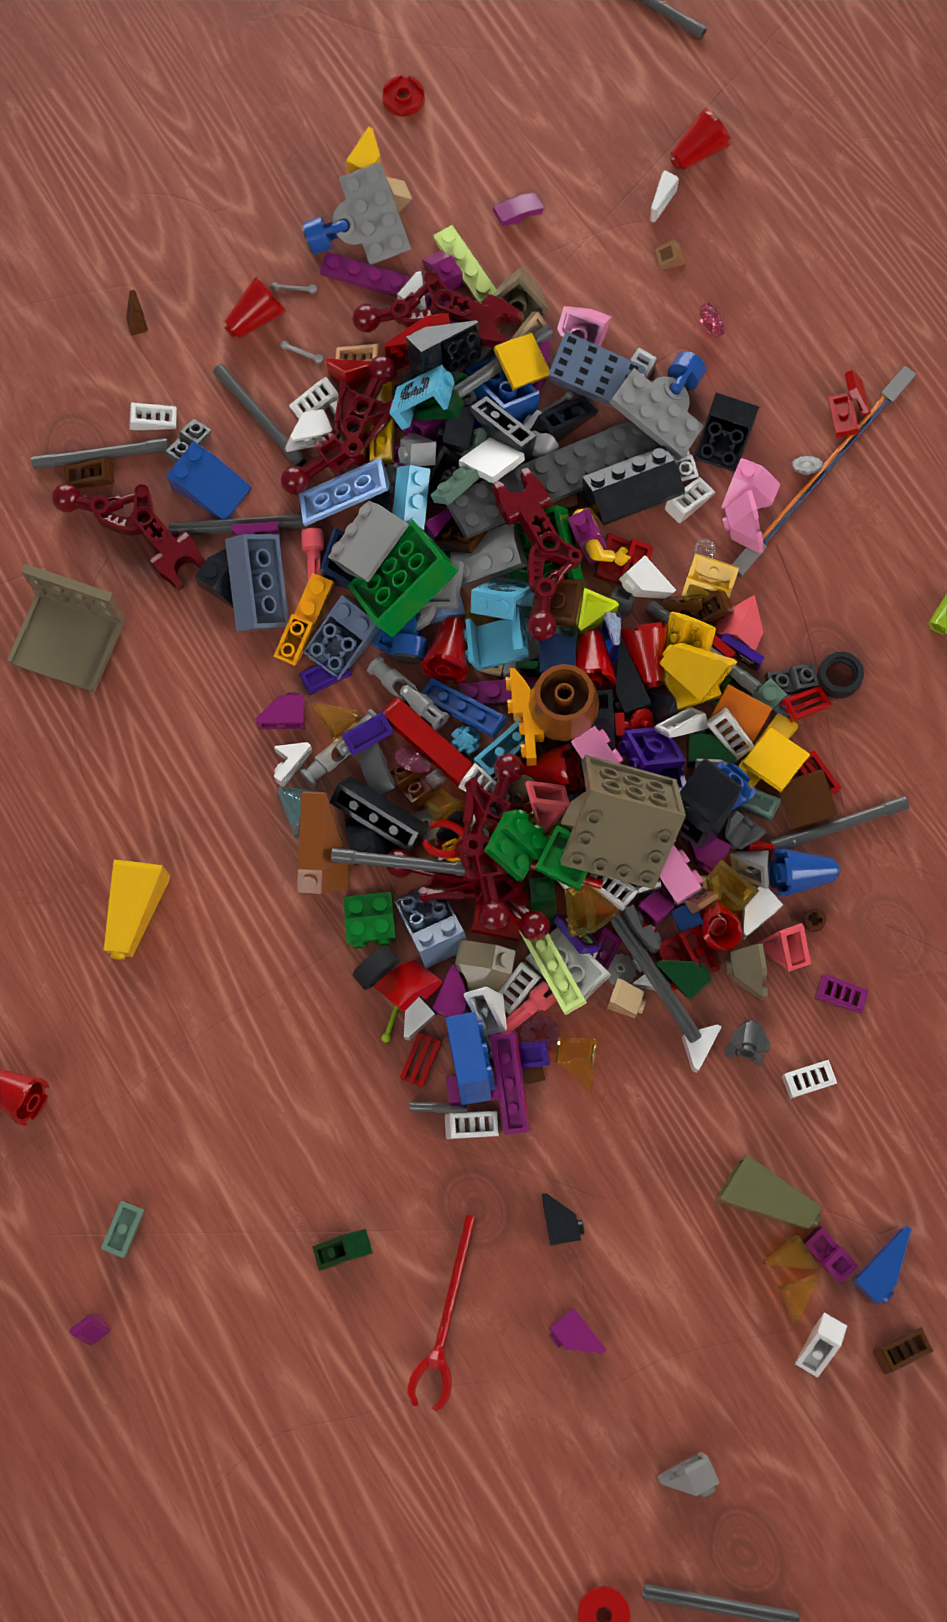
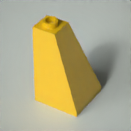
M114 859L104 951L110 954V958L125 960V956L133 957L170 881V874L162 865Z

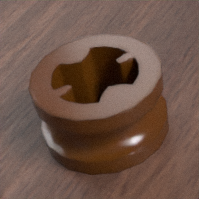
M819 909L808 910L803 919L804 925L812 932L822 930L826 923L824 912ZM813 914L817 915V918L821 920V924L818 922L817 926H813L812 921H809L808 917L812 918Z

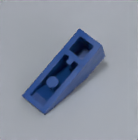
M902 1226L851 1281L874 1304H879L880 1302L884 1304L894 1294L892 1289L897 1284L911 1233V1228L908 1226Z

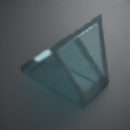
M279 787L277 788L279 801L294 838H297L300 833L302 791L311 792V790Z

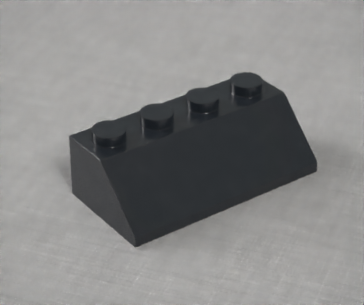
M664 446L582 477V497L603 525L685 494L675 459Z

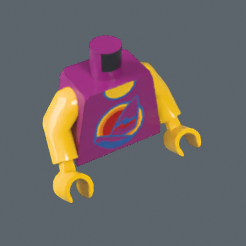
M591 508L576 510L573 516L568 518V521L589 563L592 565L598 561L613 562L614 560L616 564L623 566L631 558L626 555L628 550L624 547H621L617 553L609 550L596 520L598 517Z

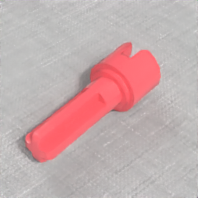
M308 528L301 531L302 551L307 553L308 581L312 573L321 576L319 569L321 567V553L325 550L324 531L319 528Z
M544 980L529 992V999L506 1017L507 1029L506 1031L498 1032L499 1034L514 1031L538 1010L545 1011L557 1001L553 992H550L547 996L543 995L550 988Z

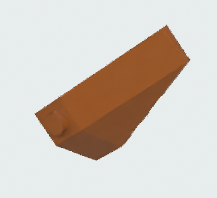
M302 791L297 893L323 894L348 888L349 864L331 862L332 848L343 849L327 793Z

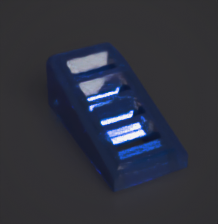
M607 612L603 615L601 633L611 662H616L619 653L622 627L621 612Z

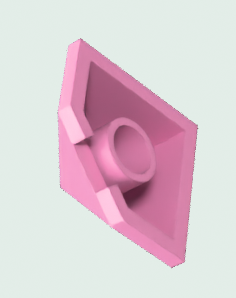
M564 306L557 329L561 337H564L565 332H568L601 347L611 316L593 309Z
M741 458L721 508L725 509L748 490H752L757 509L769 507L773 504L781 484L763 466Z
M748 490L725 508L726 517L722 518L725 532L729 531L731 539L757 553H763V538L761 531H759L758 511L752 490Z

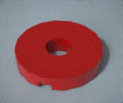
M402 75L393 77L383 87V105L393 115L400 117L411 116L423 107L425 101L424 87L420 81L411 76H408V78L402 77ZM400 93H407L409 95L404 99L398 97Z
M608 1586L593 1588L586 1592L579 1602L577 1611L579 1622H601L596 1617L597 1611L601 1607H607L611 1611V1618L607 1622H630L629 1605L624 1596L615 1588Z

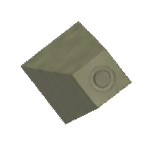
M748 1155L740 1158L715 1199L719 1204L804 1230L809 1229L811 1226L815 1228L822 1217L819 1213L822 1208L820 1205Z

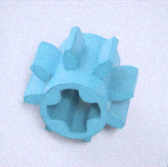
M462 725L451 734L455 738L452 741V746L461 754L466 753L470 755L481 746L477 742L480 739V734L471 726L465 727V725Z

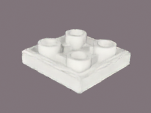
M488 438L459 459V467L477 470L481 478L495 483L525 460L524 453L493 438Z

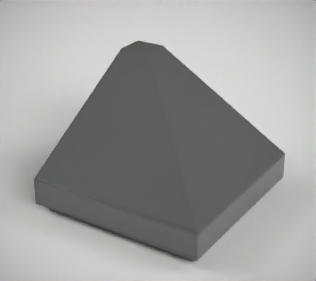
M615 585L610 599L615 600L619 604L618 609L625 616H629L636 597L632 593L627 592L622 586Z

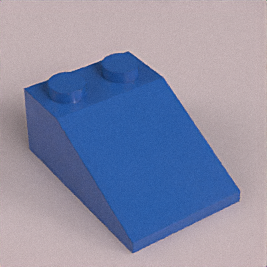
M497 356L463 369V373L472 375L496 359ZM503 370L473 390L479 401L487 396L518 421L526 419L528 415H533L538 410L540 393L530 383L512 390Z
M194 441L166 475L172 489L220 520L229 519L252 489L246 481L215 455Z

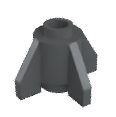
M737 808L729 816L724 837L727 838L725 842L736 851L737 848L743 850L746 846L758 841L767 831Z
M746 1020L740 1023L739 1027L732 1034V1040L726 1047L725 1057L732 1058L739 1055L746 1059H752L756 1065L761 1066L764 1058L763 1053L769 1052L771 1044L763 1027L754 1020Z

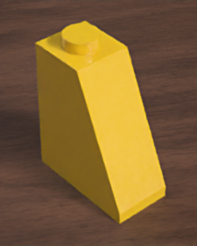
M679 643L676 645L671 644L664 650L662 654L664 657L659 664L697 699L702 701L713 694L736 665L737 661L695 646Z

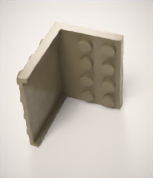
M24 564L21 573L36 595L7 658V662L95 693L126 621V616L114 594Z
M585 754L582 767L587 795L560 859L561 865L654 889L686 817L677 780Z

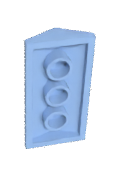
M376 459L299 494L304 526H308L388 491L390 481L382 459Z

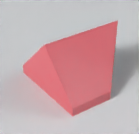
M753 595L733 607L734 612L717 621L715 635L721 639L724 633H727L756 651L764 631L756 598Z
M527 781L525 784L536 824L541 826L546 834L565 813L570 804L564 785Z
M802 923L778 931L753 944L763 943L764 954L787 969L788 972L811 964L805 929Z

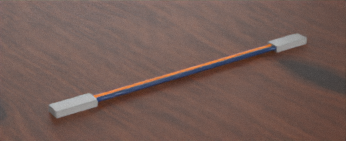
M904 366L881 392V398L870 410L871 413L866 415L858 424L859 434L847 436L823 464V468L814 474L762 534L763 551L767 548V542L888 403L892 404L916 376L915 372ZM746 547L732 564L740 567L737 575L742 577L762 553H757Z

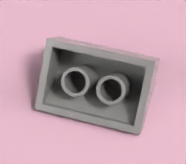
M368 501L360 508L359 514L353 523L347 526L345 534L340 541L334 544L328 558L346 573L369 582L409 525L381 505Z
M505 524L489 530L472 554L450 551L451 561H461L464 563L461 588L463 589L527 567L528 564L516 524L510 526Z

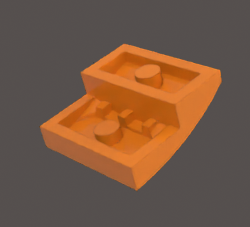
M728 684L710 718L726 707L754 743L772 707ZM726 718L717 724V727H720L728 720ZM732 725L723 731L722 734L725 735L733 729ZM737 733L730 740L734 741L740 735ZM742 741L739 745L744 746L746 743Z

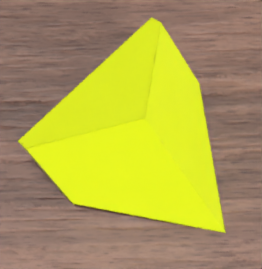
M584 588L578 636L588 629H595L618 612L619 604L615 600Z

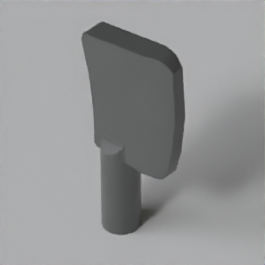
M410 1102V1112L467 1113V1105L450 1106L449 1103Z

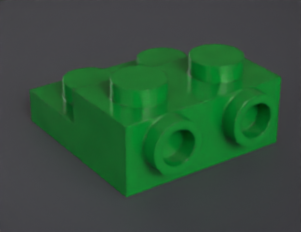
M516 809L504 812L484 851L514 879L519 881L524 879L533 860L540 859L549 839L544 835L545 830L541 826L533 825L528 820L529 815L525 811Z
M556 825L534 870L579 891L588 872L561 865L560 859L572 829Z
M391 892L343 897L348 946H352L353 949L366 948L367 944L377 943V946L391 945V941H396Z

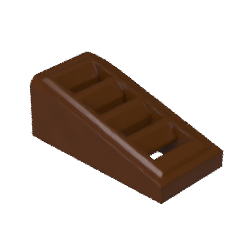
M134 290L129 291L126 320L131 335L144 333L148 330L143 310Z
M107 458L64 466L65 484H71L77 488L114 484L113 464ZM77 471V480L74 481V472ZM83 471L86 473L85 479L83 478Z
M717 590L702 599V610L705 618L702 617L700 611L694 613L696 619L710 624L731 614L734 610L726 592ZM709 604H711L714 611L712 614L708 607ZM688 610L680 611L681 614L692 617L690 614L692 612Z
M922 1327L873 1350V1354L884 1374L892 1373L934 1352ZM913 1337L916 1338L922 1351L918 1352L912 1340ZM903 1342H906L912 1354L911 1356H909ZM895 1346L897 1347V1349H898V1351H899V1353H900V1355H901V1357H902V1359H903V1360H901V1361H900V1359H899V1357H898V1355H897V1353H896V1351H895V1349H894Z

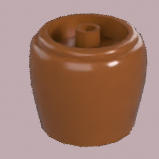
M561 664L550 667L541 674L530 692L529 710L531 717L538 727L544 731V735L552 740L570 741L580 737L592 727L597 719L599 698L596 688L589 676L574 665Z

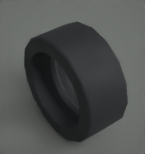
M845 651L827 655L821 662L817 672L819 686L821 685L825 694L836 699L847 698L853 695L860 687L864 677V669L860 660L853 654ZM843 663L849 666L854 673L853 682L849 686L841 688L829 682L826 672L831 664Z
M387 945L383 946L368 956L354 970L352 976L364 990H367L391 972L399 963V959Z

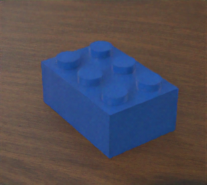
M475 1012L445 1017L461 1104L467 1105L491 1100L490 1091L495 1090L492 1068L489 1064V1054L484 1039L482 1020L477 1021Z

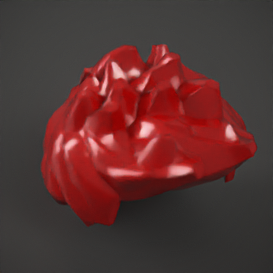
M719 901L715 902L713 908L707 905L701 929L703 940L713 950L729 951L739 944L743 934L741 923L736 914L729 911L728 907L723 908Z

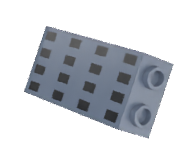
M568 332L564 334L548 374L552 385L612 408L614 407L609 403L634 368L643 376H646L643 373L642 365Z

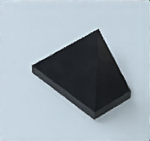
M665 684L646 690L651 701L649 710L653 714L655 726L678 714L676 698Z

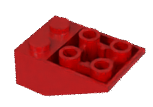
M449 313L425 316L384 343L385 354L394 360L397 369L409 366L406 337L424 327L450 324Z

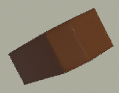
M542 1066L526 1068L522 1071L523 1080L526 1084L545 1080Z

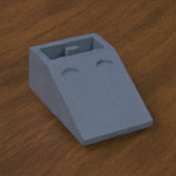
M341 595L303 653L340 680L344 672L348 668L350 669L370 647L382 629L375 625L360 603L350 596ZM328 660V665L324 666L322 663Z
M419 890L394 901L426 969L457 955L459 940L467 939L448 900L438 899L421 902L419 900Z

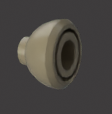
M523 774L520 780L511 783L508 791L511 803L520 806L530 801L525 783L527 781H535L533 778Z

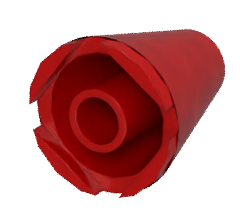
M706 108L700 112L671 151L672 158H670V161L676 169L681 168L685 170L732 144V142H729L731 137L719 118L714 120L711 117L713 112Z
M256 277L224 322L227 325L224 329L232 338L237 336L240 339L282 316L286 310L259 278Z
M451 616L444 619L422 659L421 668H424L423 673L429 678H434L442 683H446L447 680H454V683H459L466 678L468 673L465 653L467 642L464 637L466 624L461 618Z
M662 622L638 625L637 628H634V631H630V627L621 630V638L627 647L643 685H646V689L659 687V682L664 681L665 668L659 663L664 656L662 654L666 649L667 624H662Z
M588 629L579 635L575 652L576 667L583 670L589 676L596 690L612 689L613 691L614 685H616V677L602 634L594 629Z
M564 744L537 755V765L527 766V760L523 761V774L530 776L536 782L564 785L566 791L570 792L577 791L581 785L577 784V778L581 777L580 760L577 751L571 750L572 744Z
M0 1069V1109L15 1123L22 1126L28 1125L26 1121L29 1119L35 1120L43 1110L48 1099V1095L45 1094V1087L49 1089V1084L42 1078Z

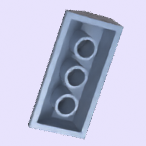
M242 534L225 539L236 632L286 628L289 614L279 534Z

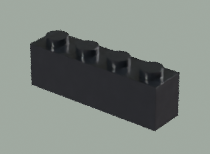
M351 776L338 783L330 800V804L408 853L420 845L429 827L422 820Z

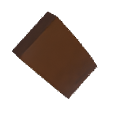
M408 761L398 765L390 772L398 789L415 809L435 796L432 789L423 781L418 771Z

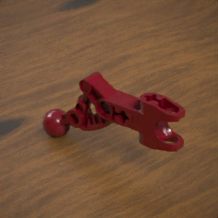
M428 271L424 275L425 283L415 293L411 292L405 299L394 301L391 307L376 309L371 304H362L353 312L352 321L359 331L370 333L375 331L382 322L395 320L398 324H403L409 328L425 316L449 313V319L457 323L478 321L480 345L494 348L499 344L509 341L504 335L497 332L498 326L506 321L521 323L524 315L523 312L504 299L491 294H487L483 303H479L450 291L436 272ZM429 291L432 305L424 310L413 311L421 303L420 299ZM444 301H450L446 306L441 305Z
M528 468L521 470L520 474L521 482L524 486L522 492H510L500 481L493 483L492 490L499 512L506 524L510 526L520 522L533 546L528 557L527 579L528 587L534 593L537 601L536 612L528 618L526 625L527 631L533 639L544 641L551 638L557 628L555 618L550 614V604L555 589L564 581V575L570 569L574 570L579 567L583 554L581 550L558 536L544 512V509L551 506L549 494ZM550 543L554 548L547 549L543 544ZM545 561H552L562 565L558 570H553L547 578H543Z
M64 483L57 486L53 491V505L62 512L70 513L79 508L93 512L98 522L112 531L128 536L142 534L156 551L154 555L148 558L150 564L162 579L166 580L178 591L184 588L177 575L178 569L186 563L194 564L200 569L205 562L196 543L185 531L175 538L155 515L152 495L145 484L137 485L135 493L122 497L116 495L109 498L101 495L94 498L86 497L80 494L77 487ZM134 502V510L131 516L123 517L112 513L123 509V505ZM150 518L148 522L140 523L141 519ZM155 530L161 538L154 536L153 531Z

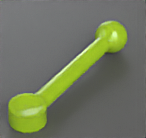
M395 1005L386 1032L381 1037L382 1041L386 1043L391 1040L390 1033L399 1009Z

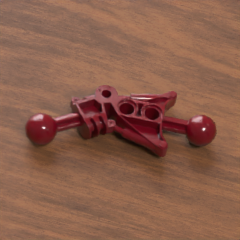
M379 355L371 360L368 369L371 379L363 395L351 390L346 381L342 380L339 382V395L334 417L335 428L328 432L330 439L327 440L321 437L322 444L317 441L314 442L320 453L317 458L303 467L290 466L282 472L281 485L286 492L295 495L303 493L308 488L309 479L326 467H329L335 476H340L342 474L341 470L345 467L360 465L366 461L368 456L367 446L374 438L378 437L392 419L389 412L393 400L384 402L376 399L383 384L391 382L396 376L397 367L393 359L387 355ZM363 407H369L367 411L359 412ZM359 427L356 432H350L352 428ZM340 428L347 439L344 444L338 440L341 437Z
M511 753L502 754L494 763V773L497 782L492 794L484 790L475 778L465 782L463 839L456 843L454 849L456 856L461 859L462 867H465V873L462 876L463 880L480 882L484 904L479 911V920L482 926L493 931L503 929L510 919V911L507 905L498 900L494 878L507 873V871L501 868L483 850V847L487 846L504 812L516 809L523 810L527 814L532 812L530 804L518 806L505 800L511 783L520 780L524 773V764L521 758ZM490 806L495 808L497 815L491 812ZM474 813L476 821L474 823L471 834H469L470 824H472ZM483 828L489 832V837L484 835Z
M436 839L435 848L443 850L442 845L446 842ZM395 848L388 854L414 857L411 851L408 853L402 848ZM438 858V860L447 861L445 858ZM386 867L389 873L395 877L404 878L411 873L431 877L429 883L419 889V900L421 902L438 899L464 900V898H473L479 905L484 904L479 881H465L462 876ZM508 873L494 878L498 900L506 904L510 913L519 921V929L523 937L530 941H539L545 938L550 929L549 919L546 914L538 910L529 911L516 899L523 891V884L521 882L515 883Z

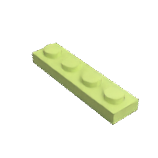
M453 225L433 235L439 249L451 254L462 271L463 284L475 301L483 303L487 294H494L496 288Z
M549 933L539 941H530L523 937L564 1014L567 1015L586 1004L587 1002Z

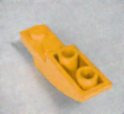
M315 573L311 574L294 614H291L273 657L296 666L325 612L326 602L335 582Z
M510 668V677H505L506 690L512 693V699H507L508 714L513 713L514 721H519L520 735H525V744H521V757L527 759V766L537 765L535 742H544V731L538 727L531 717L529 710L531 689L515 668Z

